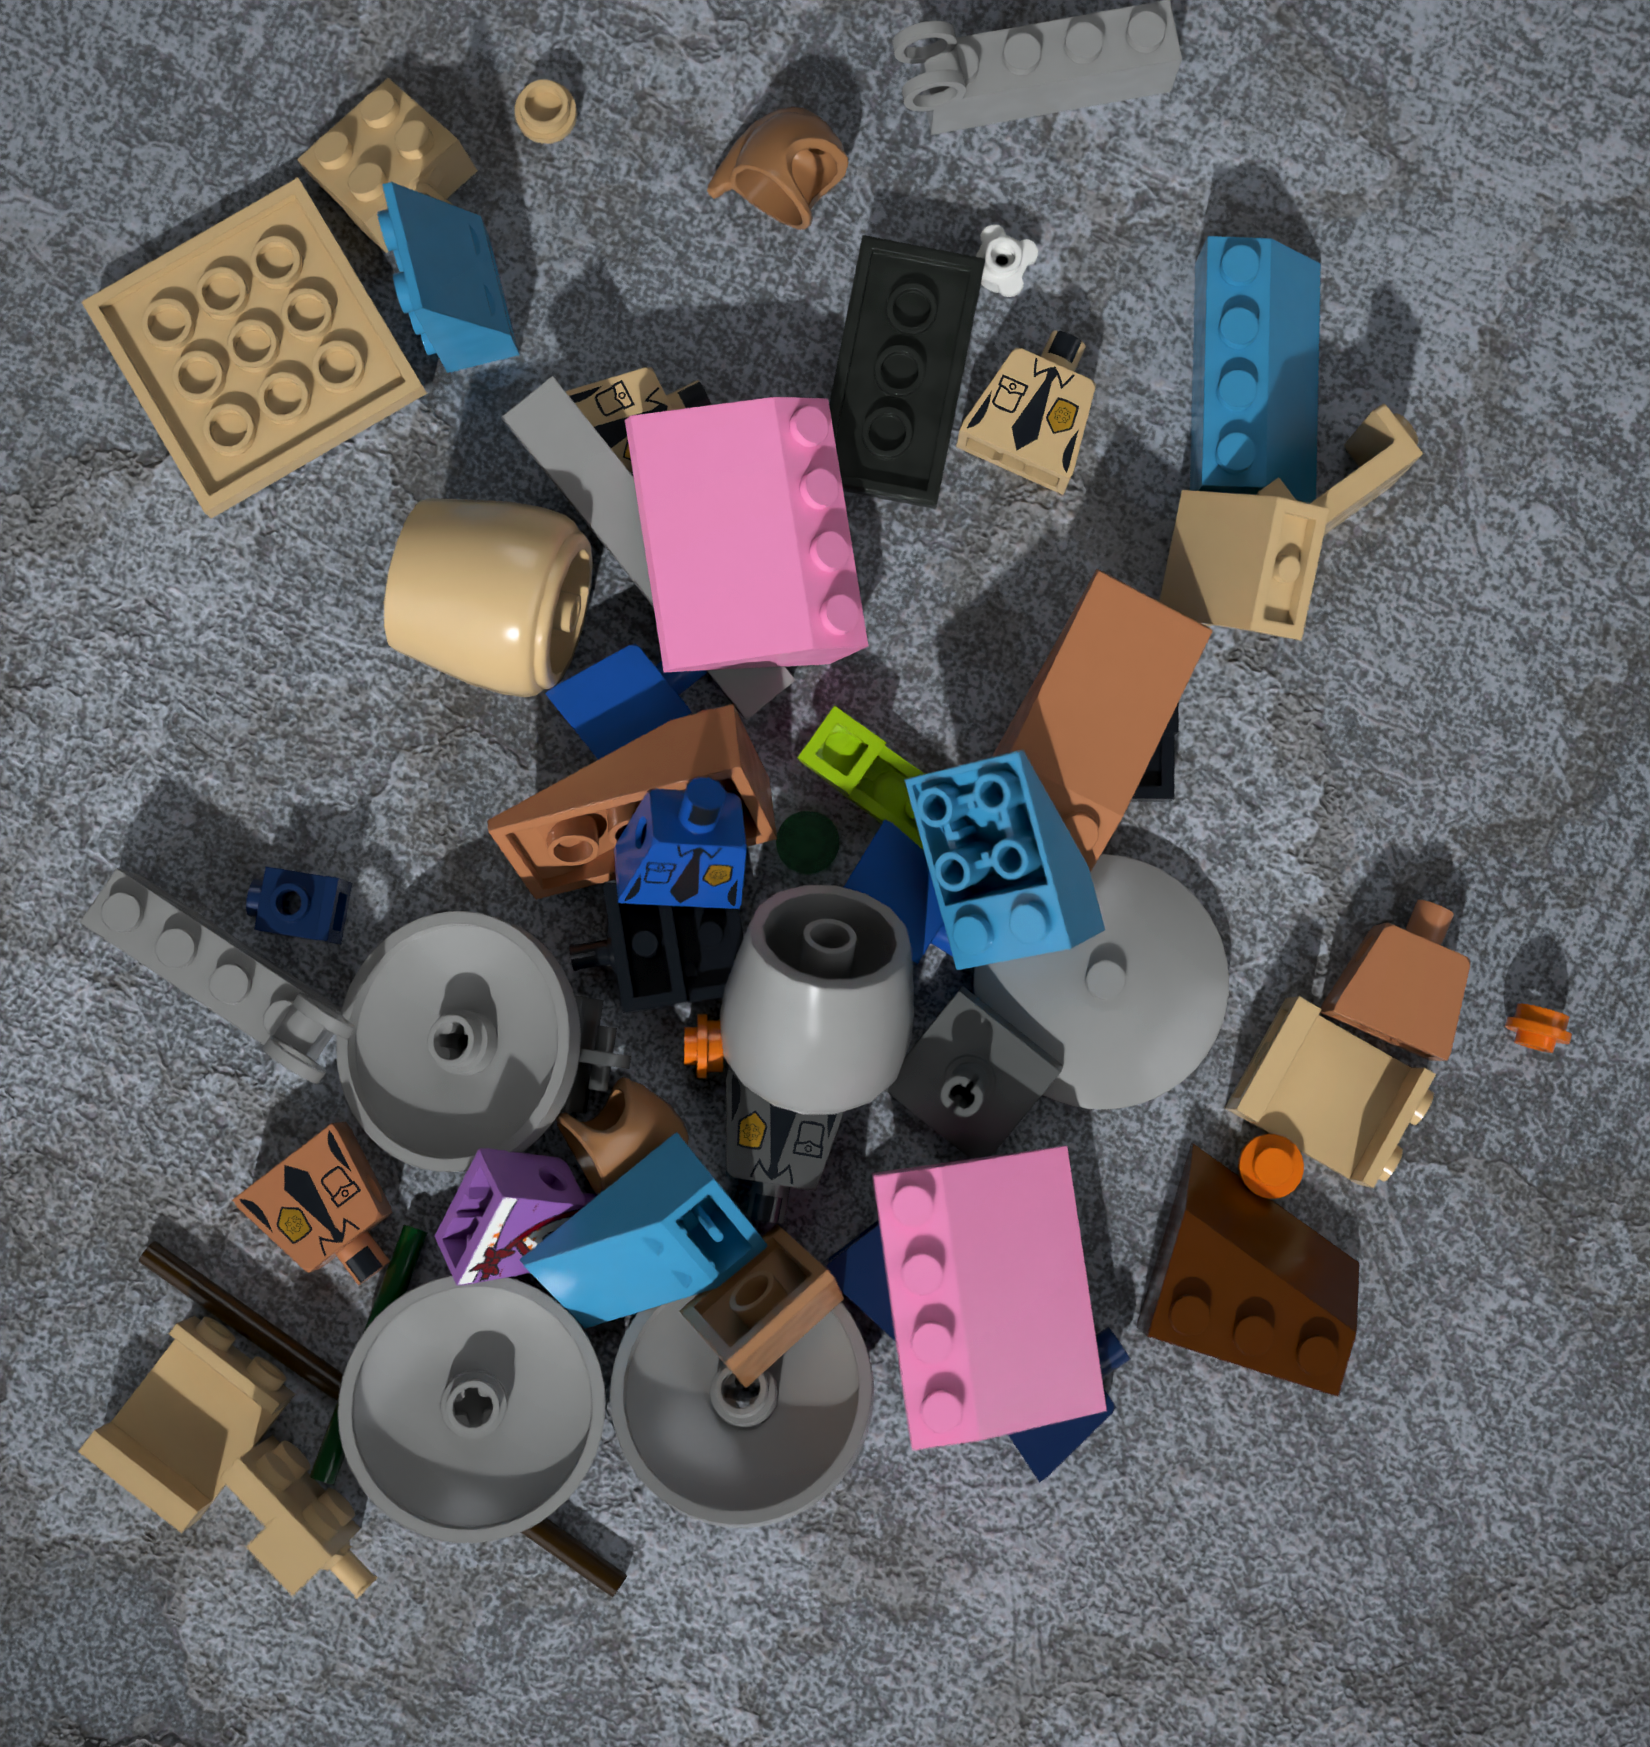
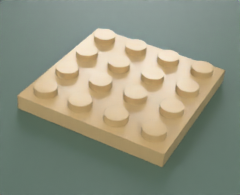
M299 177L81 301L204 513L211 519L427 394Z

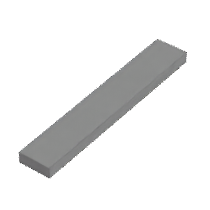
M551 376L504 414L502 420L653 605L634 477L556 379ZM785 666L706 670L707 674L745 720H748L795 681Z

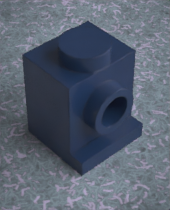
M265 867L263 880L253 879L247 894L246 912L248 916L256 917L254 930L341 945L352 882L338 877ZM296 891L301 897V907L295 914L287 915L284 912L286 896L288 893Z

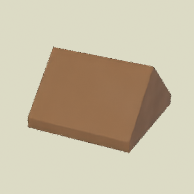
M778 1224L762 1236L768 1247L718 1288L699 1293L679 1311L745 1388L844 1300L835 1278L828 1269Z

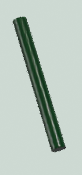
M405 1224L403 1225L364 1332L385 1308L406 1293L428 1232ZM339 1398L309 1477L332 1485L335 1484L345 1457L339 1432Z

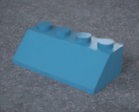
M1207 236L1195 263L1190 490L1256 495L1279 477L1297 501L1310 504L1316 499L1321 263L1272 238Z

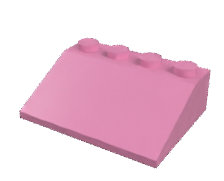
M769 397L633 415L625 419L664 672L827 665L868 647L828 398Z
M1059 1146L872 1173L908 1433L912 1450L981 1441L1107 1411L1068 1147Z

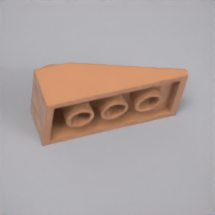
M1096 569L992 755V757L1020 750L1025 752L1089 866L1090 873L1123 818L1213 632L1206 625L1099 569Z
M733 704L716 709L702 710L693 715L670 720L488 820V832L535 900L616 880L615 845L645 794L653 789L686 790L688 783L695 778H711L720 783L726 793H734L741 799L746 847L777 839L770 779Z

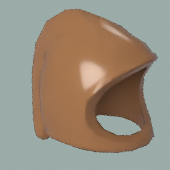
M800 107L778 109L755 121L735 142L709 182L707 192L712 198H718L723 193L733 189L752 205L775 220L790 227L805 230L812 223L811 209L845 176L848 167V157L840 139L818 115Z
M626 1077L620 1078L614 1084L602 1110L590 1121L580 1122L567 1113H560L556 1117L557 1126L596 1195L606 1190L674 1133L677 1132L687 1145L689 1140L685 1123L672 1106L641 1083L634 1082Z

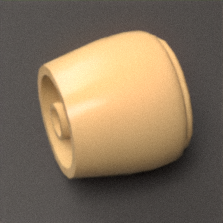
M428 498L419 501L404 523L397 539L388 571L384 598V630L388 645L395 651L470 685L500 694L530 697L538 695L544 689L554 687L562 680L571 664L586 617L593 564L590 542L581 533L574 521L564 514L544 507L490 500Z

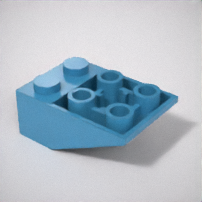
M393 182L382 184L388 209L378 211L377 214L388 251L394 252L400 271L393 274L396 293L403 313H409L415 334L421 335L427 355L437 353L447 373L518 356L519 351L491 240L482 217Z
M1023 750L905 779L956 970L1072 949L1105 931L1089 866Z
M676 1132L606 1190L598 1194L590 1203L553 1233L545 1237L543 1241L525 1254L520 1261L586 1329L718 1288L768 1247V1245Z

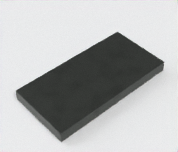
M862 235L829 402L843 491L936 509L985 258Z

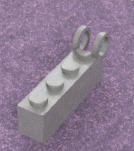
M1170 0L957 38L952 24L945 21H925L906 27L898 32L892 40L894 55L898 61L908 64L921 63L920 75L904 84L902 96L906 108L913 111H926L931 135L1171 92L1182 61ZM941 38L927 46L908 47L910 44L921 39Z
M116 868L79 922L263 1044L262 1049L267 1055L288 1070L310 1082L319 1084L326 1073V1070L315 1061L332 1036L336 1034L344 1039H349L356 1029L350 1021L341 1016V1007L140 874Z

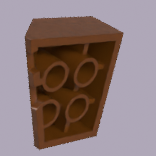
M1191 1143L1137 1328L1147 1337L1338 1397L1357 1334L1360 1263L1272 1199L1263 1198L1252 1193L1243 1184L1240 1176L1194 1143Z

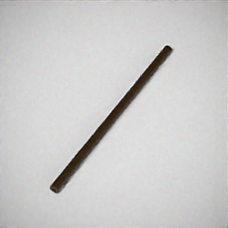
M153 1241L145 1249L139 1259V1263L336 1402L338 1401L343 1373L158 1242ZM548 1518L520 1532L612 1598L627 1577V1574Z

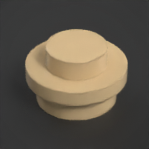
M543 79L528 84L519 94L515 103V118L520 130L527 138L538 143L550 144L564 139L572 131L577 120V108L572 94L566 87L557 82Z

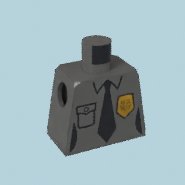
M728 1069L726 1076V1176L752 1180L746 1218L784 1224L790 1187L811 1191L817 1190L844 1112L837 1114H801L773 1106L750 1091L749 1088L742 1084L734 1071Z

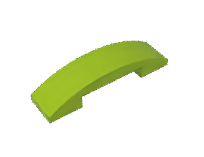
M834 705L797 759L877 821L883 823L886 819L893 823L923 849L905 779L924 775V773L886 747L885 744L887 742Z

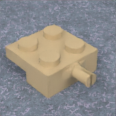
M389 78L368 94L355 108L297 159L306 173L342 206L350 219L385 253L389 251L381 232L377 214L378 211L388 209L382 184L393 182L453 205L446 199L478 171L459 140Z
M272 1435L239 1457L219 1477L265 1526L246 1548L292 1596L320 1569L326 1571L330 1569L357 1599L378 1577L374 1576L350 1550L352 1546L349 1540L361 1529L352 1520L355 1517L354 1509L338 1491L333 1488L324 1490L315 1479L309 1477L310 1474L307 1471L310 1469V1463L296 1446L286 1440L280 1443Z

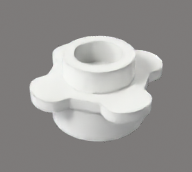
M990 225L981 232L980 241L982 244L975 256L986 259L981 284L986 289L1000 293L1005 297L1016 296L1023 289L1024 282L1022 278L1027 266L1034 264L1037 260L1038 249L1033 241L1029 239L1019 241L1006 235L1001 226ZM999 256H1004L1008 263L1000 266L997 264L996 259Z

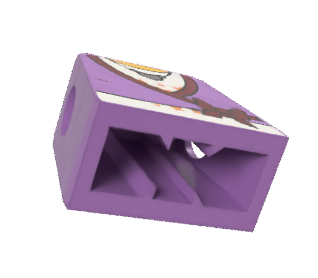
M479 1148L434 1237L456 1285H468L530 1274L520 1259L543 1241L545 1237L553 1233L590 1203L597 1195L594 1193L582 1194L568 1164L560 1158Z

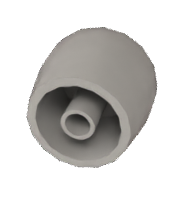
M804 885L777 892L760 904L748 926L725 986L720 1011L723 1054L742 1084L773 1106L801 1114L841 1113L870 1103L891 1086L898 1077L909 1047L914 1020L912 955L906 926L888 906L865 893L839 886Z

